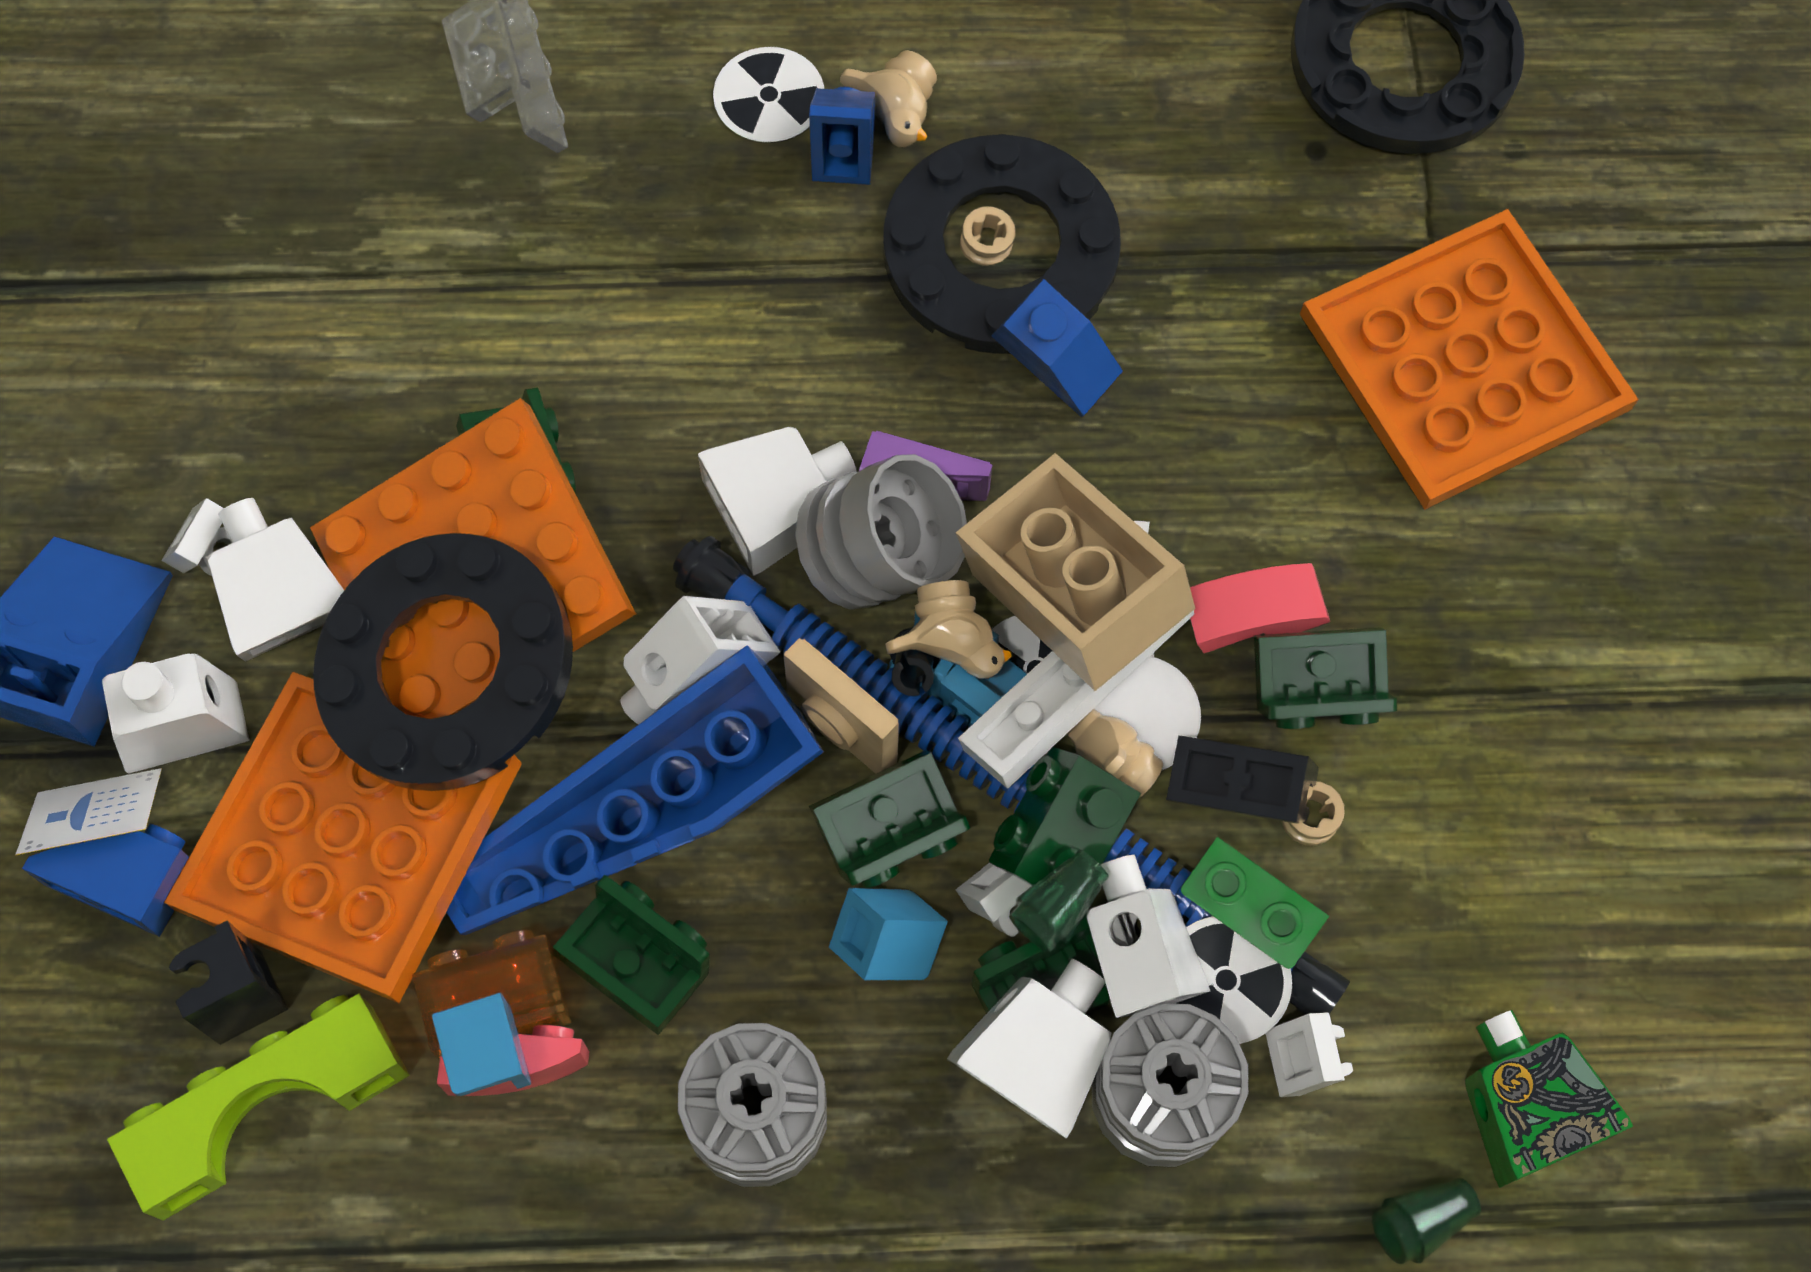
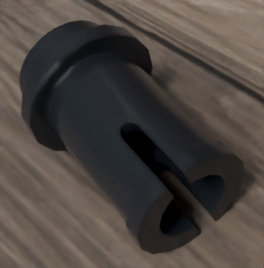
M913 627L903 629L894 639L907 634ZM907 650L890 654L894 664L892 681L899 692L907 696L920 695L919 688L921 682L925 692L931 688L934 680L933 669L936 668L940 658L919 650Z

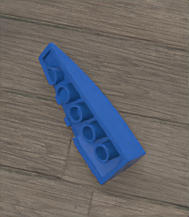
M747 645L483 839L446 913L458 932L465 936L600 880L603 875H612L720 829L824 751L802 713L766 662Z

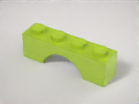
M359 993L350 999L347 995L332 998L318 1006L311 1013L312 1021L289 1034L283 1030L260 1039L249 1049L251 1056L227 1070L224 1066L207 1070L192 1079L186 1086L188 1092L165 1106L163 1103L150 1104L128 1116L123 1122L125 1129L109 1137L107 1141L142 1212L164 1221L225 1185L226 1152L232 1134L245 1115L262 1101L284 1092L311 1091L332 1098L348 1111H351L410 1076L374 1008Z

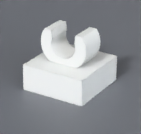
M207 498L193 507L161 561L182 573H186L199 563L201 569L212 576L207 556L213 552L215 543L224 542L228 545L232 544L225 527L220 528L222 521L218 513L224 508Z
M990 863L956 889L970 911L991 921L996 929L1011 937L1019 933L1010 919V910L1017 903L1022 901L1028 911L1038 916L1045 912L1042 898L1034 892L1036 888Z
M1329 1013L1306 1014L1273 1027L1266 1033L1280 1097L1307 1094L1344 1081V1076L1353 1072L1352 1063L1345 1062L1341 1064L1335 1040L1345 1037L1344 1029L1331 1024Z

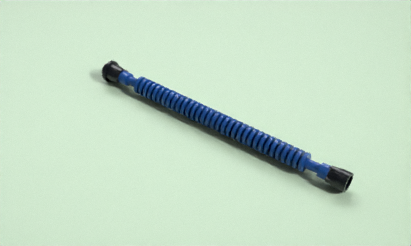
M708 536L701 542L693 539L684 546L673 565V570L678 573L675 581L676 588L684 593L693 591L703 598L744 601L747 606H751L760 622L774 632L772 640L779 651L784 649V653L799 638L801 640L805 639L898 719L899 734L907 728L904 738L912 743L921 737L918 747L923 751H929L935 745L932 755L939 762L950 753L945 766L955 771L964 763L959 771V776L967 781L978 772L972 785L982 790L991 781L986 794L995 800L1005 791L1000 804L1009 809L1018 800L1019 803L1014 810L1015 813L1027 791L1026 780L1032 767L1007 789L963 750L958 738L964 733L969 720L959 714L952 721L955 710L948 705H945L938 712L942 701L932 695L925 702L928 692H925L922 687L919 688L920 695L907 696L899 692L892 681L893 668L886 672L887 663L879 658L873 662L874 654L866 649L860 652L861 646L853 640L847 643L848 637L840 631L834 633L833 626L827 622L821 624V618L814 613L808 614V609L801 604H797L787 611L765 596L766 588L749 577L750 570L720 550L721 542L714 537ZM1127 828L1119 838H1116L1103 863L1134 854L1146 889H1170L1182 917L1185 915L1189 918L1185 925L1186 927L1196 921L1212 916L1182 894L1181 887L1191 874L1189 870L1183 867L1176 877L1171 875L1177 862L1169 857L1162 867L1158 866L1157 863L1163 853L1154 848L1148 857H1145L1143 853L1149 843L1142 838L1137 841L1133 848L1129 846L1135 833ZM1304 952L1295 966L1291 968L1292 991L1289 1003L1294 1005L1304 1015L1310 1013L1330 1014L1348 987L1350 980Z

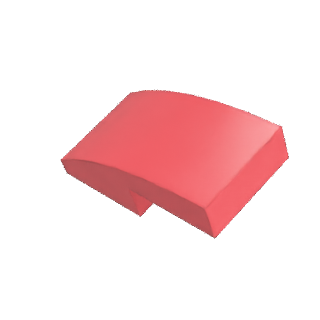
M1312 563L1257 569L1190 587L1196 608L1194 610L1195 614L1190 620L1197 645L1204 654L1254 637V635L1262 633L1265 635L1298 633L1330 622Z
M552 1025L534 1026L532 1035L518 1034L531 1085L517 1089L510 1080L464 1096L498 1095L550 1083L587 1066L590 1051L582 1039L573 1038L574 1030ZM440 1056L437 1085L448 1096H457L451 1090L443 1057Z

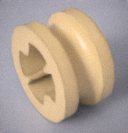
M980 207L973 210L966 217L962 227L960 247L963 254L971 262L982 266L995 265L1002 262L1009 256L1016 235L1015 225L1011 217L1001 209ZM983 228L995 229V239L992 246L980 243V234Z
M1316 781L1315 786H1309L1306 804L1308 800L1321 803L1322 807L1319 813L1327 812L1329 819H1321L1316 828L1310 827L1302 821H1299V824L1281 821L1285 832L1294 841L1307 846H1317L1326 843L1334 836L1344 818V803L1340 794L1332 786Z

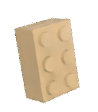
M1056 453L956 532L972 575L1094 691L1099 689L1196 609L1184 565Z

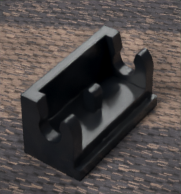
M1178 735L1166 800L1299 824V821L1306 822L1310 813L1309 807H1306L1309 786L1313 787L1316 785L1319 767L1309 756Z
M228 920L215 926L216 934L178 953L169 965V969L175 974L186 972L197 963L208 965L210 975L207 982L200 987L188 990L176 1000V1004L183 1019L220 1045L289 1010L263 953Z

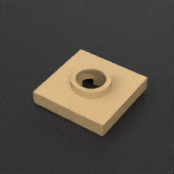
M799 638L783 654L787 694L792 701L803 711L807 719L824 737L839 748L849 750L875 774L897 764L898 719L809 642Z

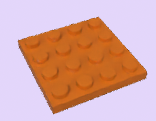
M1509 209L1303 303L1300 316L1424 510L1631 411L1639 400Z
M521 398L310 527L329 570L344 590L376 559L401 545L420 538L438 534L461 533L484 536L500 541L528 558L557 591L569 618L573 652L636 615L531 406ZM455 599L438 601V603H427L417 610L414 617L408 623L397 627L390 635L389 647L385 648L381 660L382 683H384V688L392 704L403 713L426 719L453 715L475 702L493 680L500 658L499 632L490 615L474 603Z
M292 672L164 903L179 913L213 927L228 920L254 944L400 1003L522 763L514 754L505 761L508 767L480 782L450 790H413L391 784L362 768L337 746L321 719L314 692V679Z

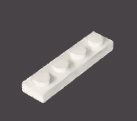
M1194 610L1096 691L1052 651L958 738L963 750L1008 789L1195 614Z

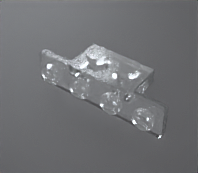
M470 0L443 18L442 24L466 114L479 122H483L515 101L523 131L528 137L556 153L566 149L568 143L563 129L565 115L553 93L549 79L552 69L548 59L541 50L536 32L539 26L534 11L529 6L528 0Z

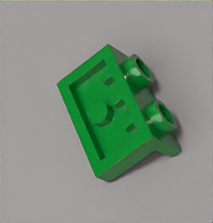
M1219 837L1214 840L1181 887V892L1185 897L1287 969L1295 966L1329 918V915Z

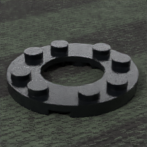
M1303 0L1299 7L1291 38L1293 71L1302 93L1315 111L1335 129L1362 145L1384 151L1407 154L1444 151L1471 141L1485 132L1497 121L1508 106L1519 83L1525 56L1522 29L1508 0ZM1409 8L1427 13L1447 26L1458 42L1461 57L1458 75L1449 81L1443 89L1432 94L1424 93L1423 96L1419 97L1394 95L1390 93L1388 88H1383L1382 91L1374 86L1369 75L1353 62L1350 47L1353 31L1366 17L1385 9Z
M1006 134L964 139L935 151L919 162L904 177L889 203L883 235V255L887 276L894 293L908 313L931 333L936 329L949 337L965 342L966 349L993 354H1011L992 335L1043 279L1090 320L1098 311L1099 304L1109 291L1112 282H1114L1121 247L1120 227L1114 205L1100 181L1088 168L1055 146L1027 137ZM1004 192L1018 195L1026 203L1039 205L1047 211L1050 219L1057 226L1060 248L1056 261L1042 277L1022 287L996 289L977 284L957 271L946 254L943 235L950 217L960 206L965 205L967 201L981 194L997 193L1002 195Z
M450 533L433 535L408 542L389 551L366 567L343 591L324 623L317 644L313 672L314 692L321 719L337 746L350 759L376 777L399 787L413 790L439 791L465 787L485 780L507 768L508 765L505 761L516 754L534 735L539 739L555 717L565 696L572 668L573 642L569 618L557 591L542 572L520 552L500 541L473 534ZM455 599L476 604L490 615L499 632L500 658L493 680L475 702L453 715L433 719L406 715L392 704L383 687L384 683H382L381 660L385 648L389 647L390 635L397 627L408 623L414 617L417 610L427 603H438V601Z

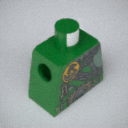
M1513 1010L1493 1017L1476 1027L1494 1063L1477 1070L1466 1078L1465 1087L1494 1178L1499 1188L1633 1127L1628 1115L1572 1040L1563 1032L1531 1046Z

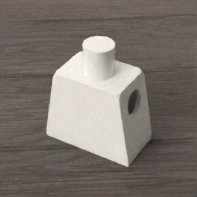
M794 427L782 428L698 453L702 481L753 576L761 573L797 548L795 533L798 511L808 493L824 482L841 478L850 472H857L854 461L842 441L811 455L800 433Z
M254 498L238 501L222 509L218 515L232 544L212 552L207 558L232 647L236 655L246 662L323 626L344 589L292 518L284 519L268 527Z
M683 596L624 656V668L635 685L621 697L622 708L630 719L639 725L748 645L766 664L776 657L780 651L751 606H747L744 601Z
M183 654L154 663L138 662L131 665L127 670L109 674L102 679L113 740L123 767L128 774L249 741L237 682L198 654Z
M1134 854L1097 866L1096 868L1108 903L1089 909L1087 911V920L1116 1018L1133 1015L1138 1011L1160 1003L1175 1004L1210 992L1205 974L1171 890L1146 889ZM1137 919L1140 920L1142 927L1139 938L1135 931Z
M1075 959L1070 960L1051 991L1032 978L1021 977L952 1050L947 1059L1053 1132L1067 1138L1074 1127L1111 1040V1032L1085 1015L1103 988L1105 979Z

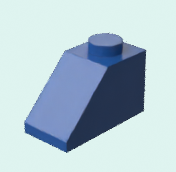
M839 87L836 89L816 88L809 113L812 181L870 185L875 131V92L859 91L851 87Z
M1045 279L1024 298L992 335L998 343L1080 417H1083L1123 372L1091 321Z
M149 824L144 833L136 831L48 849L29 856L22 869L48 888L160 937L174 912V909L165 904L164 901L189 856L182 851L186 843L185 840L164 828Z

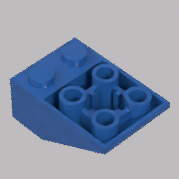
M53 537L0 597V717L95 747L108 718L102 679L109 674L127 670L133 664L173 577L172 573Z

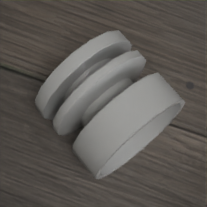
M916 454L895 455L871 464L859 472H850L841 478L824 482L810 491L798 511L795 537L800 562L812 585L832 603L847 609H861L879 605L881 602L895 600L904 594L917 593V589L921 586L947 581L954 576L965 558L956 532L967 524L964 505L952 481L935 463Z
M1160 1003L1134 1013L1114 1032L1092 1082V1109L1102 1134L1121 1154L1147 1166L1177 1167L1202 1157L1238 1120L1249 1093L1248 1063L1237 1037L1215 1015L1190 1004ZM1166 1066L1172 1067V1072L1175 1076H1186L1188 1080L1178 1095H1174L1170 1084H1159L1157 1081Z
M738 1023L710 1035L690 1055L678 1082V1113L697 1157L717 1177L742 1187L773 1186L796 1176L818 1152L827 1130L825 1080L814 1054L794 1034L767 1023ZM757 1085L761 1096L772 1095V1097L761 1101L762 1113L748 1116L744 1105H734V1103L744 1100V1088Z

